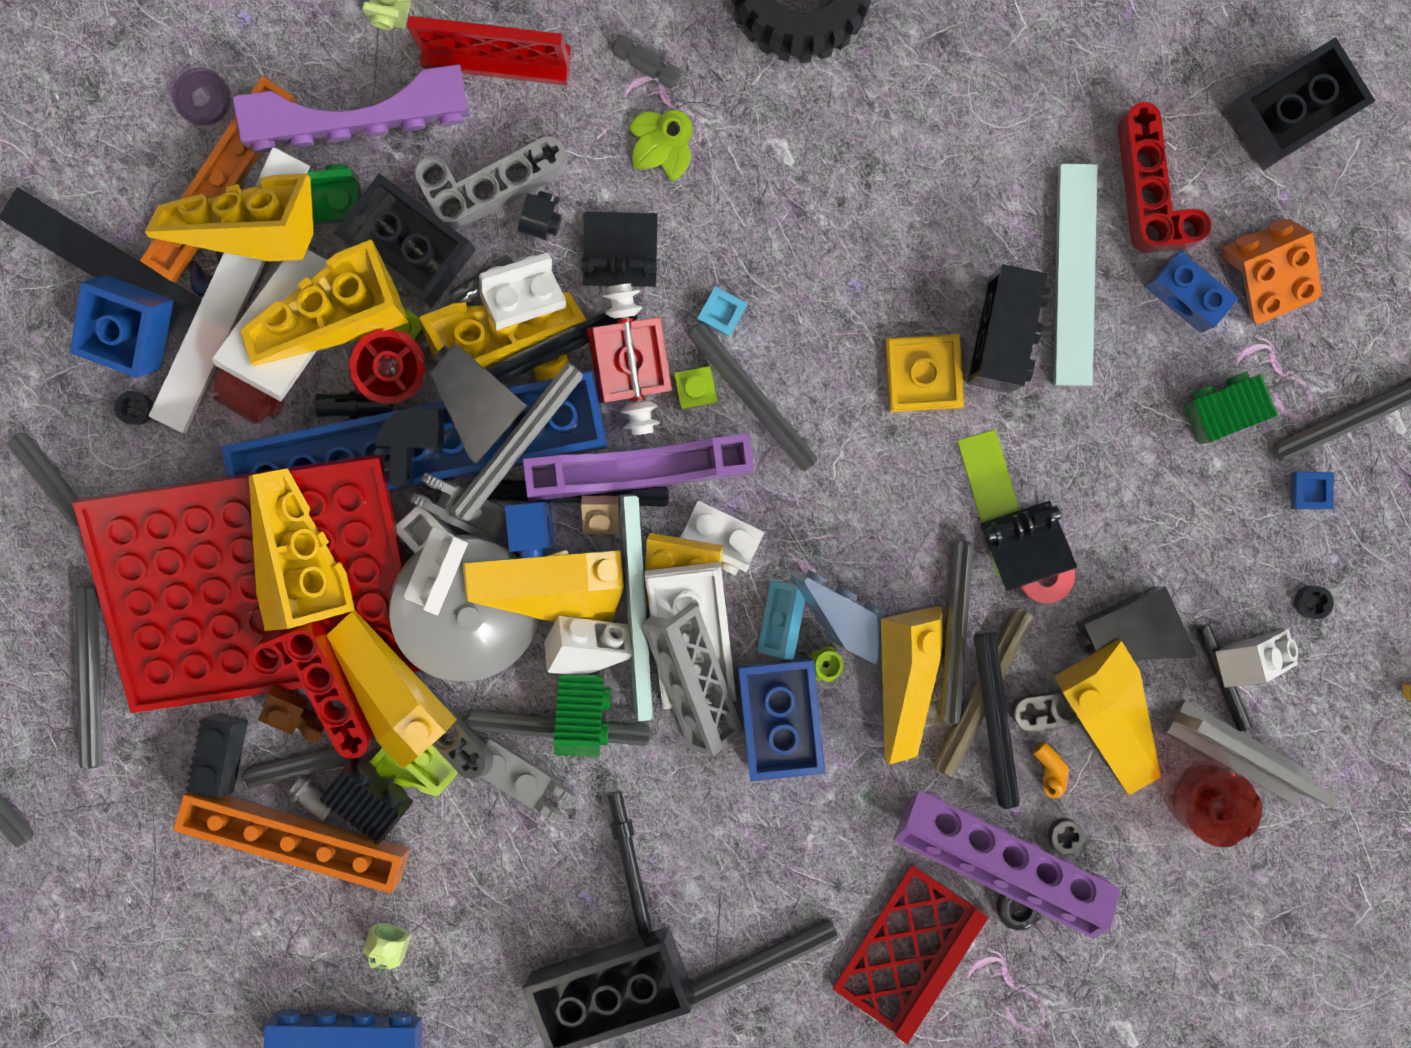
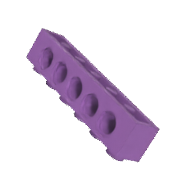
M918 790L906 802L893 841L1092 939L1111 929L1120 888L1108 883L1107 879L1103 876L1090 874L1077 868L1070 860L1055 857L1043 851L1036 843L1023 841L1010 835L1005 828L998 825H990L976 818L969 810L956 808L945 803L934 793ZM936 823L943 827L945 834L939 831ZM969 839L975 842L978 850L971 845ZM1003 856L1010 861L1011 866L1005 862ZM1037 873L1043 877L1044 882L1039 879ZM1071 890L1076 893L1078 899L1073 896Z

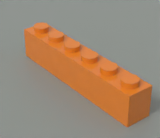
M193 793L184 794L173 829L175 832L390 894L401 883L410 851L409 847L384 840L380 844H375L373 840L368 839L367 835L228 795L220 799Z

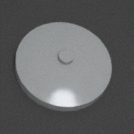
M456 535L469 542L438 616L423 610L424 606L404 598L405 591L423 551L422 548L405 563L394 581L389 599V618L395 641L412 664L427 674L440 679L468 682L493 676L517 661L531 644L540 619L466 602L463 563L519 559L520 556L516 552H509L508 546L491 538L477 535Z

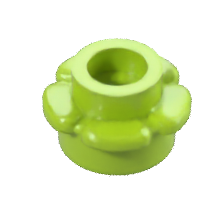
M823 646L821 650L813 651L809 657L814 660L817 681L832 682L843 671L842 656L836 653V649L833 647ZM824 661L828 662V666L826 668H824L822 665Z

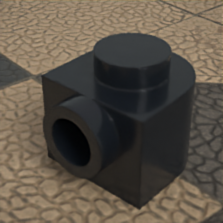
M539 191L537 196L527 193L518 224V232L545 241L549 239L550 234L556 236L562 221V214L558 213L560 198L543 191Z

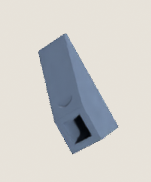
M809 569L805 576L792 570L790 576L829 639L859 657L876 664L882 653L881 618L885 617L887 611L868 601L864 607L856 604L855 601L858 596L840 586L836 588L835 592L826 588L828 580Z

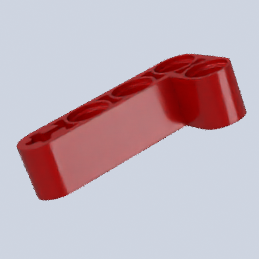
M1150 102L1137 103L1121 118L1118 124L1132 244L1142 253L1190 248L1209 235L1212 226L1210 217L1200 209L1172 211L1161 113ZM1137 153H1144L1149 157L1150 167H1144L1138 162ZM1142 189H1147L1153 193L1155 198L1154 204H1148L1142 199ZM1184 221H1188L1194 226V237H1190L1184 232ZM1147 225L1157 229L1159 233L1158 241L1148 238L1146 234Z
M318 620L289 629L270 630L264 633L249 654L251 668L260 675L270 676L293 667L335 750L339 755L349 759L362 756L369 746L373 732L326 637L328 633L323 624ZM303 634L310 637L313 644L302 643L297 635ZM263 648L274 650L278 657H269L265 654ZM320 667L325 669L329 676H320L315 672L314 668ZM330 700H339L343 702L346 708H337Z

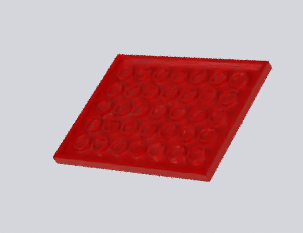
M381 454L288 468L310 507L309 515L319 532H324L329 541L326 545L336 563L340 562L347 573L355 611L412 672L422 671L412 664L400 650L390 624V594L394 581L405 564L397 534L387 479L384 475ZM276 470L78 498L72 503L131 713L270 693L273 685L285 691L303 688L293 667L275 675L264 676L256 673L249 663L250 652L260 637L267 632L264 628L256 594L249 476ZM351 612L319 621L323 624L327 633H329ZM303 634L297 635L302 643L313 644L310 637ZM263 648V651L269 657H278L274 650ZM320 667L314 668L315 672L320 676H329L325 669Z

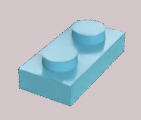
M776 580L770 581L757 652L782 659L794 660L805 598L796 584Z

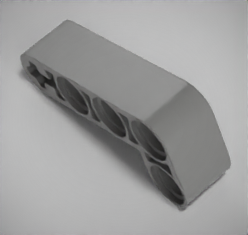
M545 136L457 182L446 163L436 156H428L419 161L416 166L415 176L435 215L451 228L458 230L560 177L568 167V157L560 140L555 137ZM549 151H551V153L555 156L556 161L551 164L545 158L544 155ZM532 159L534 160L536 166L539 169L537 173L534 172L533 167L529 162ZM520 167L527 170V174L522 181L512 182L509 180V174L514 168ZM442 170L444 172L443 178L439 183L434 185L427 183V177L430 172ZM481 186H493L494 192L490 198L480 200L476 197L477 191ZM449 203H461V210L456 216H444V209Z

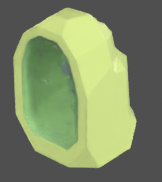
M387 923L374 924L368 933L363 950L368 957L370 968L390 970L400 966L405 958L411 938L410 934L401 927Z

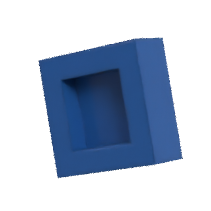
M1292 472L1291 509H1334V472Z

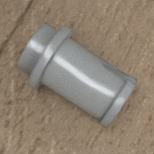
M300 777L287 793L292 798L291 803L298 802L323 822L332 811V808H327L325 803H321L320 798L324 793L311 784L313 780L310 778L305 780L303 777Z

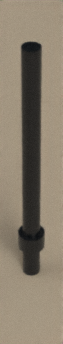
M616 791L607 794L613 818L610 827L613 839L618 841L637 931L640 936L653 930L632 836L635 834L632 819L627 818L622 791Z

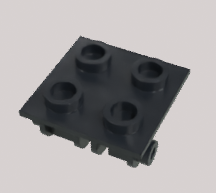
M584 212L583 257L581 258L583 286H615L631 283V287H656L658 213Z
M1050 500L980 523L1006 592L1077 568L1058 521L1061 519V513L1057 505L1052 506Z

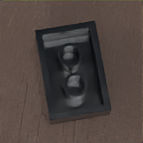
M1335 37L1239 96L1225 108V111L1264 171L1375 102V99Z
M380 173L334 232L336 236L350 247L372 240L390 277L431 308L476 250L469 240Z
M1002 264L989 276L967 379L968 385L1011 393L1024 387L1025 381H1031L1035 368V360L1030 359L1033 344L1038 345L1043 330V323L1038 322L1040 309L1047 306L1051 286L1046 285L1048 273Z

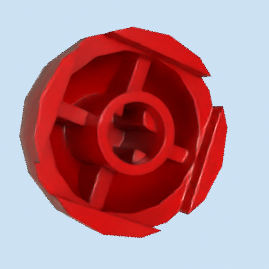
M377 329L363 336L352 348L348 361L349 376L356 390L368 400L383 405L400 403L412 397L422 385L425 372V356L418 343L408 334L392 329Z

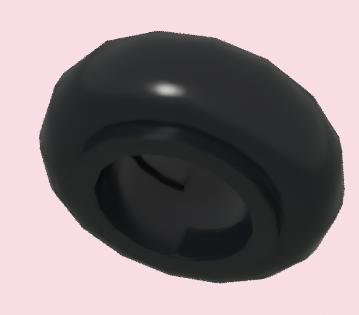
M1000 893L996 902V913L1000 921L1007 928L1016 931L1027 930L1038 922L1041 913L1031 908H1028L1025 915L1021 917L1011 916L1009 906L1013 899Z

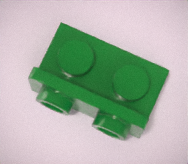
M344 164L327 165L324 171L311 172V169H309L307 173L311 182L313 225L342 222L361 197L359 176Z

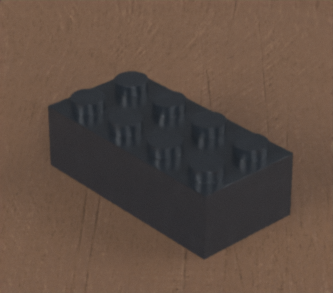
M670 926L531 971L523 987L545 1048H582L691 1013L695 996Z

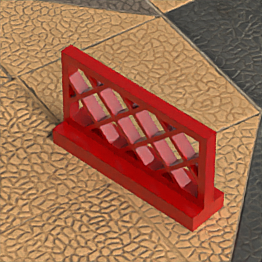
M408 16L407 28L421 50L420 65L422 69L460 65L461 73L568 85L572 49L571 45L565 44L562 33Z
M911 864L832 990L895 1033V1037L908 1045L988 920V913ZM913 876L928 884L931 899L909 903L906 887ZM933 888L944 896L935 898ZM903 894L905 904L896 905ZM952 900L964 908L957 921L941 924L936 903ZM932 904L936 925L915 929L911 908ZM906 909L911 930L889 933L886 919L890 912ZM883 925L885 935L876 936ZM951 928L950 932L944 939L942 930ZM938 930L941 946L937 952L921 955L916 934ZM912 935L916 956L895 960L891 939ZM886 940L891 961L869 964L867 954L869 945ZM863 956L865 966L856 967ZM932 959L924 971L922 961ZM918 962L921 977L917 983L901 986L897 965ZM892 967L896 987L875 991L871 970ZM866 971L871 992L855 994L846 988L844 984L851 974ZM911 991L904 1002L902 992ZM898 993L901 1008L892 1020L879 1010L877 997ZM872 998L874 1006L866 1002L864 999Z

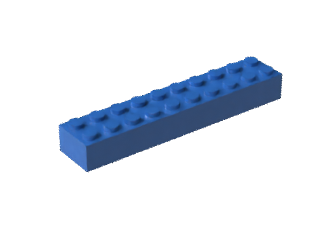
M592 371L582 373L581 381L512 467L524 465L523 459L555 455H576L609 448L601 405L598 401L595 376ZM554 379L508 388L527 406L477 463H474L469 458L443 401L407 408L439 409L445 412L444 450L414 449L412 487L389 485L390 478H386L389 493L425 486V482L421 480L425 472L443 481L478 475ZM402 410L222 446L227 477L379 454L382 456L384 465L385 456L391 454V449L375 446L376 438L384 422Z

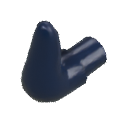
M190 261L191 288L197 295L204 296L213 275L205 278L199 264L195 261Z

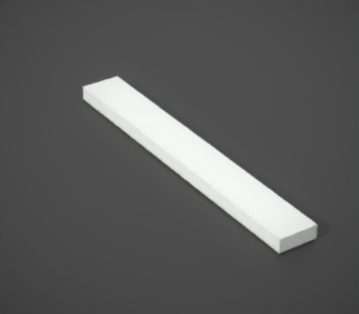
M273 147L255 186L261 185L260 178L270 175L307 173L310 165ZM229 253L223 254L149 417L181 433L187 432L217 366L213 364L212 358L237 325L266 261Z

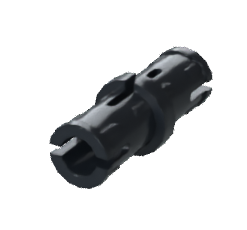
M350 390L349 394L316 393L315 395L316 417L350 416V419L354 420L359 419L360 416H373L393 412V404L383 405L370 401L362 394H359L357 390Z

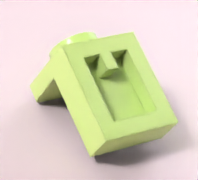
M370 0L369 3L363 2L362 11L368 20L371 21V25L387 31L393 30V27L405 29L411 0Z

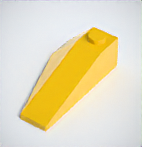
M570 292L563 293L566 299L564 309L499 330L495 329L484 305L466 306V302L454 303L419 317V322L432 357L444 345L451 349L456 343L484 368L587 320Z

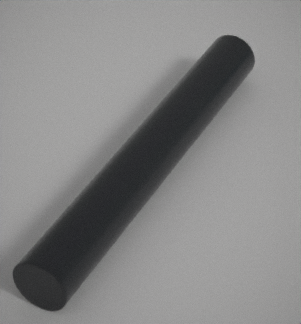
M1205 624L1196 628L1238 731L1242 732L1252 728V723L1236 686H1224L1215 653L1220 647L1211 625Z

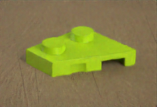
M433 745L403 769L383 748L370 761L377 769L379 775L394 780V784L406 788L415 787L420 792L438 797L459 774Z

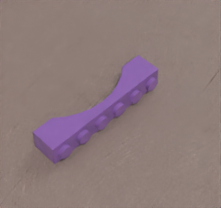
M460 65L424 69L408 86L393 97L374 106L353 111L330 112L311 109L290 102L272 91L233 96L241 142L247 148H253V152L256 153L270 152L273 147L276 148V144L291 143V147L310 146L314 144L313 139L328 137L330 142L346 141L351 139V134L366 132V136L369 137L381 136L389 133L388 128L402 126L404 131H417L426 128L425 123L440 121L441 126L457 125L462 123V118L469 117Z
M750 434L713 437L688 443L632 451L555 455L523 459L528 501L749 476L754 471Z

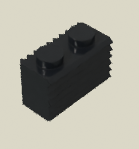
M217 713L198 721L201 726L197 728L199 734L195 737L198 741L194 743L196 749L193 750L195 756L191 758L193 764L190 765L192 771L188 773L191 778L186 780L189 786L185 789L188 793L222 799V797L234 792L248 720Z
M358 758L351 759L320 798L321 803H325L327 808H332V811L338 813L339 817H344L345 822H350L351 826H356L357 831H362V834L367 835L368 839L373 840L375 844H380L413 802L407 796L404 788L398 784H391L377 773V769L373 764L368 761H361Z

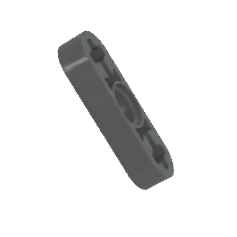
M432 692L457 719L452 725L457 732L456 741L452 745H448L441 736L432 745L461 776L472 779L487 774L493 764V756L490 749L467 727L462 719L438 694ZM460 748H462V749L464 750L463 752H458V753L455 752L456 750H458V749H460ZM477 753L479 756L476 761L478 766L470 768L468 765L471 762L469 755Z
M1062 691L1023 696L1014 702L1011 709L1013 721L1027 731L1082 724L1075 712L1069 718H1061L1057 714V703L1061 699L1066 698ZM1048 700L1047 708L1052 718L1051 721H1047L1048 716L1045 714L1034 715L1032 718L1033 722L1031 723L1024 717H1021V712L1026 711L1027 704H1030L1032 708L1037 710L1046 709L1044 701Z

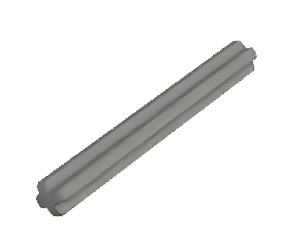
M568 363L561 369L454 504L452 510L457 516L465 521L470 520L581 381L583 375L577 368Z

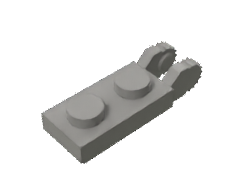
M425 472L421 480L431 488L439 489L443 493L437 504L421 494L417 495L414 493L410 500L412 503L432 512V515L471 534L491 539L496 538L506 519L505 507L486 499L470 520L465 521L457 516L452 508L466 488L451 481L447 483Z
M490 738L486 746L492 753L493 764L490 771L480 777L532 810L535 808L539 813L559 823L564 814L557 807L541 799L542 794L547 788L559 799L568 803L573 802L576 794L552 779L554 776L494 738Z

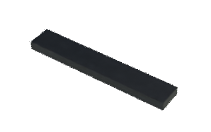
M18 187L15 189L0 214L1 221L94 278L108 275L173 299L169 324L187 334L202 299L168 280L155 270Z

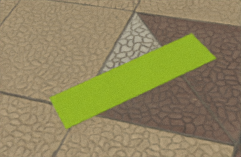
M996 429L957 440L981 523L1019 511L1020 509ZM992 557L997 577H1000V574Z

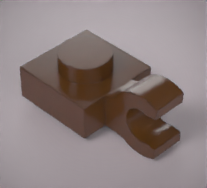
M273 685L258 721L291 735L298 728L305 739L317 743L324 730V726L317 713L305 708L308 702L307 699Z

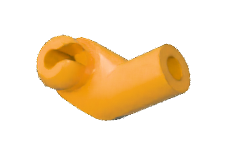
M1043 741L1035 747L1032 754L1044 765L1043 792L1047 797L1055 799L1059 798L1066 791L1069 768L1068 764L1046 741Z

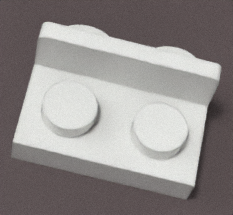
M549 253L538 256L531 255L519 262L502 267L495 266L479 275L480 297L496 330L565 308L566 299L551 271L552 259Z
M698 501L680 538L723 545L721 569L737 575L739 569L747 572L765 532Z
M432 528L405 591L404 598L424 606L423 610L438 616L469 541L438 528Z

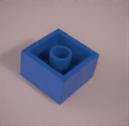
M108 275L81 282L69 353L136 378L161 369L174 300Z

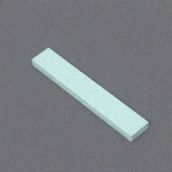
M1060 164L1058 166L1053 386H1093L1098 168L1096 164Z
M634 494L620 495L627 616L633 655L630 658L634 715L637 720L646 721L653 718L648 640L642 623L647 619L639 498Z

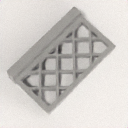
M1180 700L1163 730L1295 806L1302 795L1332 808L1338 799L1335 795L1310 782L1314 773L1186 700Z

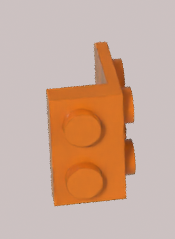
M1291 219L1275 221L1266 229L1254 234L1242 235L1235 242L1222 247L1224 260L1243 273L1250 318L1257 324L1264 323L1313 302L1321 296L1322 290L1313 232Z

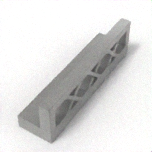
M690 604L670 619L651 616L642 623L689 749L715 756L744 731L698 605ZM688 620H690L693 628L689 643L684 641L679 628ZM697 651L702 652L704 658L700 675L696 674L693 666ZM709 683H712L716 690L712 706H708L705 699ZM724 714L729 728L719 735L717 726L720 715Z

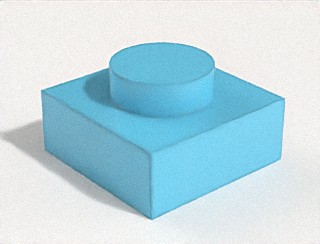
M715 286L697 320L730 338L748 303Z

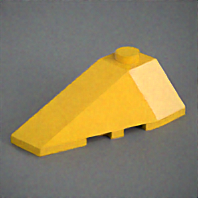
M308 173L270 175L260 178L261 185L241 190L240 186L236 184L226 187V193L209 199L203 194L158 205L145 233L150 238L264 261L303 260L314 234L310 177Z
M372 240L334 254L326 261L328 265L311 279L308 277L304 278L297 284L299 288L282 302H274L240 330L253 366L360 340L363 336L377 329L388 330L408 323L397 289Z
M288 468L249 476L256 594L265 631L289 629L354 611L347 573L340 562L336 563L326 545L329 541L324 532H319L309 515L310 507Z
M621 550L463 563L466 602L550 622H555L558 616L613 622L624 588Z
M939 606L881 618L885 763L889 765L918 756L943 644L942 607Z
M355 610L326 635L376 741L402 769L427 750L457 720Z
M1120 638L1054 676L1066 699L1128 795L1161 778L1141 673Z

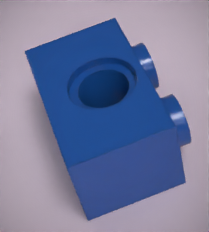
M1182 251L1169 257L1144 286L1200 333L1215 328L1239 299Z
M537 502L505 506L509 552L519 551L520 558L547 556L546 548L555 547L551 504Z

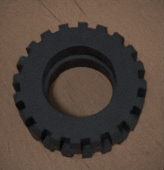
M732 0V3L735 6L734 15L738 24L744 25V34L751 42L757 39L760 42L759 49L770 54L773 49L779 52V60L789 62L790 55L799 56L800 63L811 62L812 55L818 54L822 60L830 57L834 48L842 50L850 42L851 36L857 35L867 16L871 0H833L825 8L811 13L790 11L779 5L775 0Z

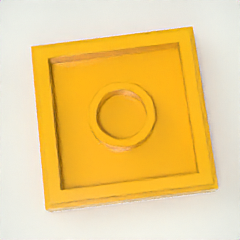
M960 334L885 339L889 413L964 408Z

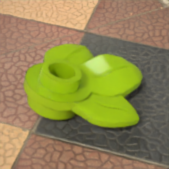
M669 110L662 115L648 111L635 117L628 126L631 132L640 138L633 149L632 161L634 168L651 169L662 165L671 181L680 178L685 173L692 158L688 145L693 135V123L690 117L679 110ZM672 122H677L680 126V131L676 136H671L668 132V127Z

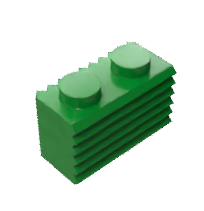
M1248 371L1227 378V387L1215 391L1214 386L1210 385L1191 393L1194 400L1184 403L1183 408L1186 410V415L1189 417L1191 428L1194 430V435L1199 445L1213 442L1278 416L1262 374L1250 377Z
M559 674L553 739L555 755L597 758L600 757V745L608 746L609 723H603L602 716L603 710H610L611 688L604 687V676Z

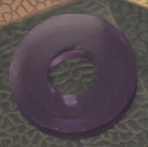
M195 68L186 71L177 79L172 91V100L177 112L188 122L195 125L208 126L218 122L225 116L230 106L231 97L227 84L219 75L209 69ZM199 88H207L211 94L209 102L204 106H195L192 101L194 92Z

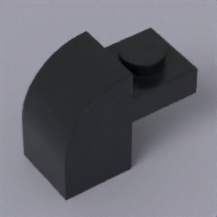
M405 409L395 413L384 422L378 432L375 446L391 449V454L386 455L384 460L385 478H390L389 485L412 487L414 449L444 450L445 412L439 409Z

